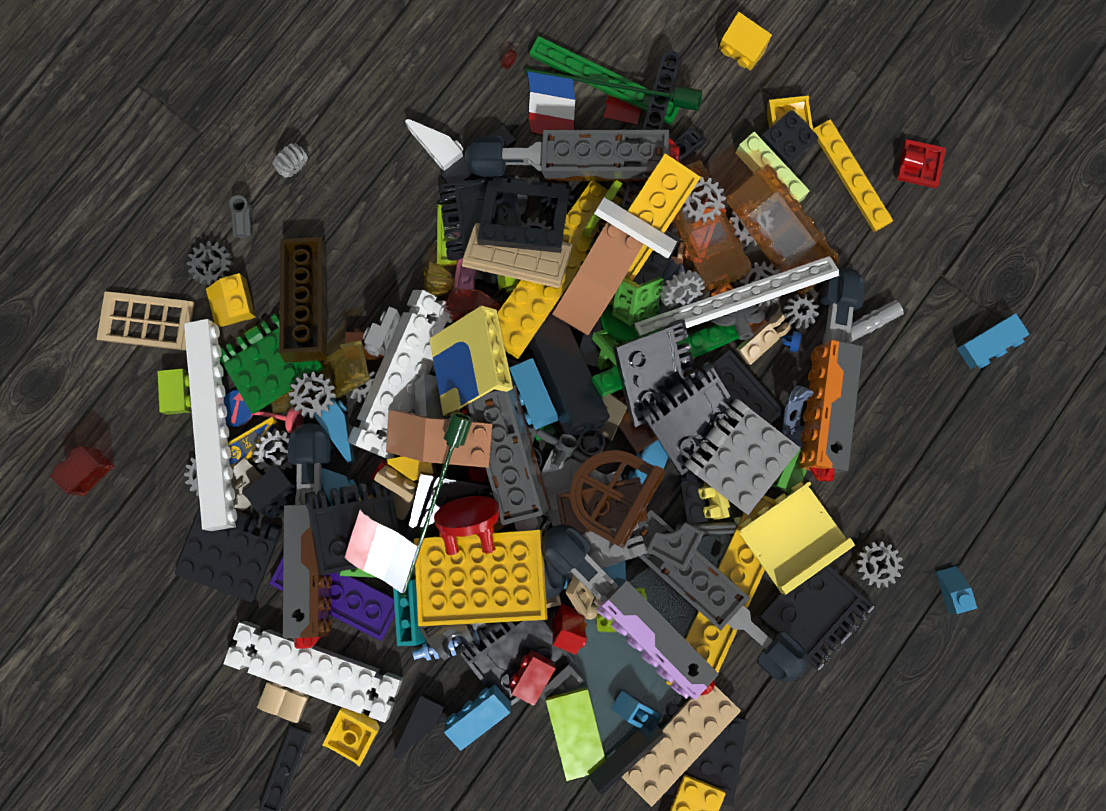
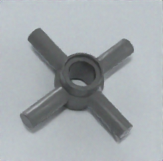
M539 429L536 434L537 437L554 446L553 455L555 458L550 465L552 470H558L562 461H568L570 457H574L583 463L590 458L576 449L578 441L575 438L577 435L574 433L562 434L559 439L542 429Z

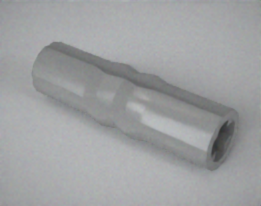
M893 300L853 321L851 325L852 342L903 315V308L897 300Z

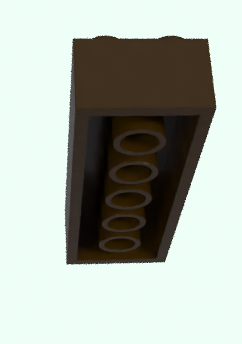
M322 237L280 239L279 354L284 363L327 360L326 246Z

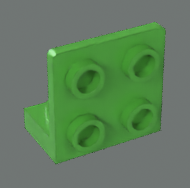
M624 277L615 293L612 316L631 326L634 323L656 315L660 308V293L663 292L664 278L658 277L639 285Z

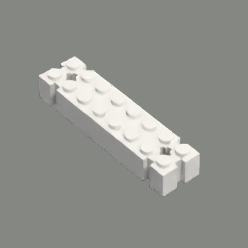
M413 290L407 303L411 307L409 313L403 312L358 415L357 419L361 420L359 428L353 427L347 441L348 443L386 459L394 457L395 454L386 452L389 409L411 411L413 413L415 408L413 383L423 374H429L434 364L429 338L444 330L446 323L452 322L457 307L445 301H435L437 297L424 290Z
M248 621L239 622L233 637L238 642L235 646L229 648L223 664L239 670L249 667L247 673L360 714L364 710L371 711L369 717L382 722H386L389 719L395 703L390 701L391 696L395 697L398 694L403 677L389 672L384 674V676L379 675L380 669L317 646L307 649H296L294 647V639L283 638V634L270 629L260 632L262 626ZM255 645V649L258 650L257 653H253L252 646ZM375 688L379 696L373 697L370 691Z

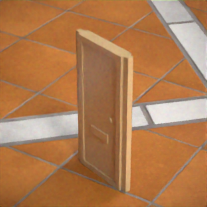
M476 223L474 225L463 257L462 267L560 288L571 254L572 244L563 242L561 253L477 244L480 224Z

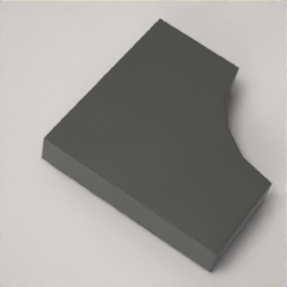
M686 522L673 533L663 534L655 532L647 547V552L685 571L705 532Z

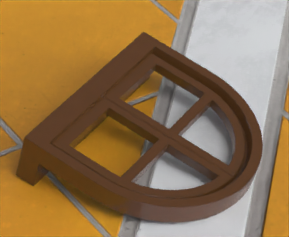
M611 450L598 453L587 459L573 477L570 488V501L573 511L578 520L588 530L623 549L663 479L665 471L663 468L657 465L654 466L628 452ZM611 462L621 463L609 486L588 476L594 469L603 464ZM626 464L647 475L633 500L613 489ZM584 482L604 493L591 517L586 512L582 501ZM608 496L629 506L615 532L595 521Z

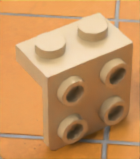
M386 465L377 473L374 480L393 492L396 516L403 520L407 517L413 505L417 483ZM371 493L369 499H374L372 493Z

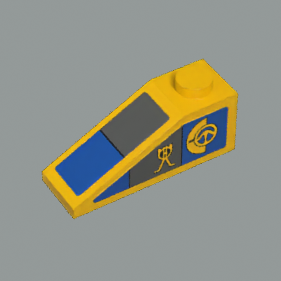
M271 417L228 442L231 450V457L229 458L230 467L234 466L243 457L252 463L253 458L257 456L251 453V450L257 449L253 443H259L260 439L258 436L265 437V431L267 430L272 434L279 424L278 420Z

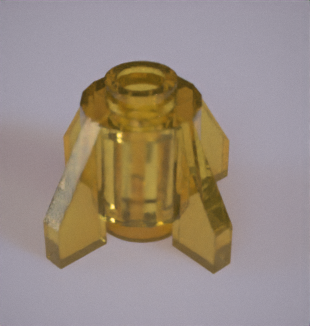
M429 262L428 268L424 267V291L438 297L449 294L450 290H454L455 278H452V274L438 263Z

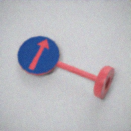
M238 390L229 392L223 397L224 405L227 409L226 424L232 427H241L247 424L253 415L284 420L286 430L290 434L304 423V416L301 415L302 410L296 412L294 410L296 406H292L289 409L287 416L265 411H258L253 414Z

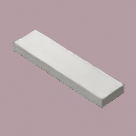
M605 197L594 213L666 258L670 256L677 241Z

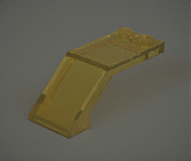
M362 340L340 344L341 349L329 355L327 360L320 361L324 369L317 373L316 377L318 378L320 374H323L324 381L330 379L331 382L328 386L335 387V390L331 392L336 394L335 400L370 381ZM312 382L316 387H324L318 382ZM305 385L300 389L299 394L303 393ZM294 389L271 403L273 413L286 412L292 406H297V404L292 405L290 403L294 397L289 396V393L294 392ZM311 391L308 397L314 400L316 399L315 395L318 393ZM327 395L322 398L320 403L326 401ZM308 403L302 404L304 407L311 406Z

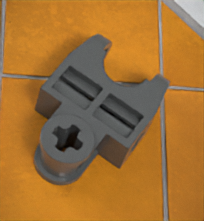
M470 624L419 627L427 643L444 661L450 657L448 645L452 638L462 636L469 643L475 639Z

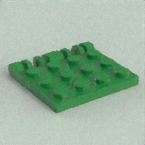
M273 314L272 320L279 327V317ZM262 321L261 325L268 335L264 336L257 325L244 333L251 346L248 347L242 336L236 338L238 344L243 348V351L240 353L236 352L235 347L231 343L226 344V348L232 355V358L221 347L222 355L220 361L253 414L293 389L291 385L298 384L297 377L303 380L304 373L311 377L312 372L317 374L324 369L320 361L284 363L279 354V328L272 332L270 325L266 321Z

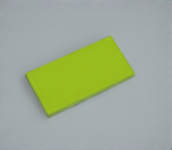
M585 687L545 698L566 781L590 775L606 759L588 688Z

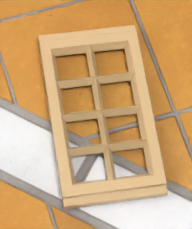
M105 292L97 340L186 350L184 323L192 321L194 302ZM116 300L128 302L126 317L113 315ZM133 302L146 304L144 319L131 317ZM151 304L164 306L161 321L149 319ZM168 306L181 308L179 323L166 321ZM112 319L125 321L123 336L110 334ZM130 321L143 323L141 338L128 336ZM148 323L161 325L158 340L145 338ZM165 325L178 327L176 342L163 340Z

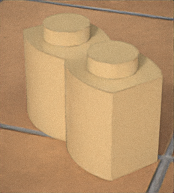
M269 681L266 683L257 708L298 723L309 695Z

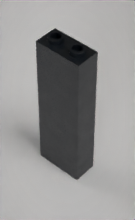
M550 312L527 345L529 352L539 371L565 434L574 433L578 435L590 429L594 431L599 430L605 426L610 415L600 393L592 382V375L568 323L552 315L553 312Z

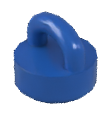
M794 331L793 335L783 336L781 341L784 345L790 346V351L797 353L802 334L801 332Z

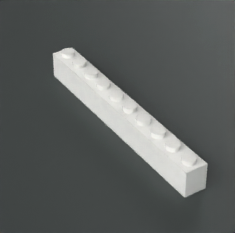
M205 319L184 323L202 529L216 531L236 527L237 512L233 504L235 491L231 483L233 470L229 462L231 450L228 446L229 429L225 420L227 409L223 398L225 397V388L222 385L223 368L220 365L222 352L218 345L220 331L215 323Z

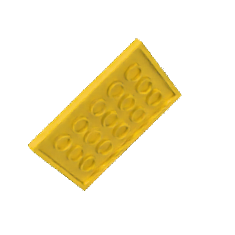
M542 530L493 533L496 550L489 554L482 553L480 537L477 534L456 537L459 552L455 555L446 554L443 538H424L415 564L418 626L547 619L544 557L541 550ZM419 538L414 539V544H418Z

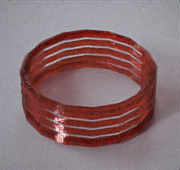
M509 49L502 59L501 67L506 70L510 69L517 53Z

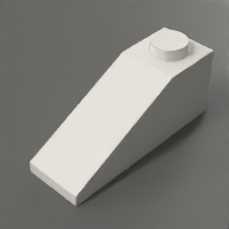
M410 119L405 121L408 130L443 171L463 157V148L457 140L453 141L449 136Z

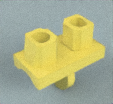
M704 483L705 486L699 488L698 492L701 499L708 498L710 506L704 507L703 510L705 518H713L715 520L730 517L728 499L710 485Z

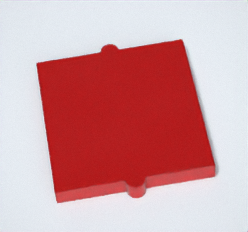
M609 95L608 100L605 101L607 105L604 118L638 125L642 111Z

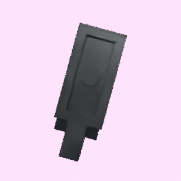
M688 470L684 473L685 477L680 478L686 523L693 524L708 521L703 512L704 507H706L705 499H701L698 489L702 487V482L697 475Z

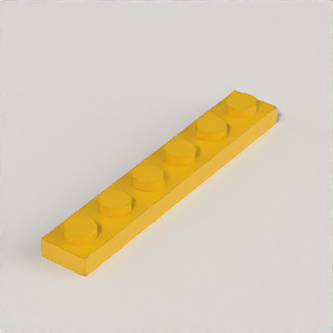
M831 119L814 128L813 131L818 136L817 141L873 232L892 223L893 219Z

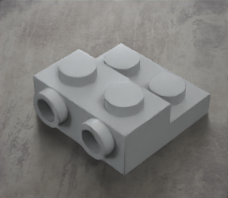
M389 307L387 312L384 311L380 318L381 326L372 323L371 328L367 327L363 339H365L364 349L367 350V353L376 357L379 354L385 356L401 319L396 309Z

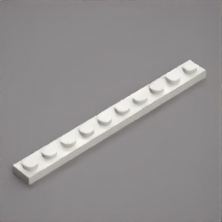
M829 256L634 323L635 329L640 336L680 319L685 320L686 328L834 278L839 276V269Z

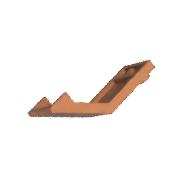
M607 222L552 315L589 335L616 293L643 243Z
M389 409L386 452L422 462L444 464L450 448L446 444L447 441L443 439L449 419L431 418L411 413V411ZM472 421L465 445L454 448L449 464L489 468L493 423Z

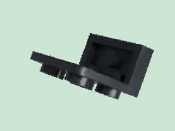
M791 110L762 134L761 139L790 168L799 156L817 142L818 136L795 111Z

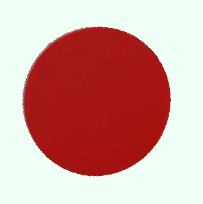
M486 496L459 498L446 503L435 512L434 522L439 529L440 537L443 538L447 555H455L459 552L456 537L475 534L480 537L482 553L489 554L496 550L493 539V525L498 521L500 508L495 499Z

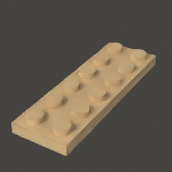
M716 686L708 695H700L696 700L690 698L662 728L666 737L628 770L622 778L652 807L741 710Z

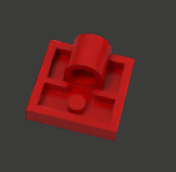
M906 139L903 144L896 180L937 188L939 186L946 148Z

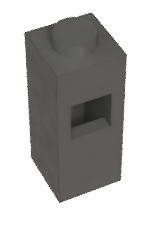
M423 374L413 383L415 414L445 419L437 379L431 374Z

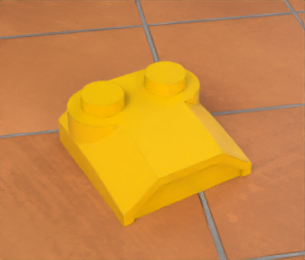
M809 96L768 101L767 117L769 128L789 111L793 110L813 130Z
M342 707L322 746L330 748L360 766L380 727L376 720L366 714H360Z

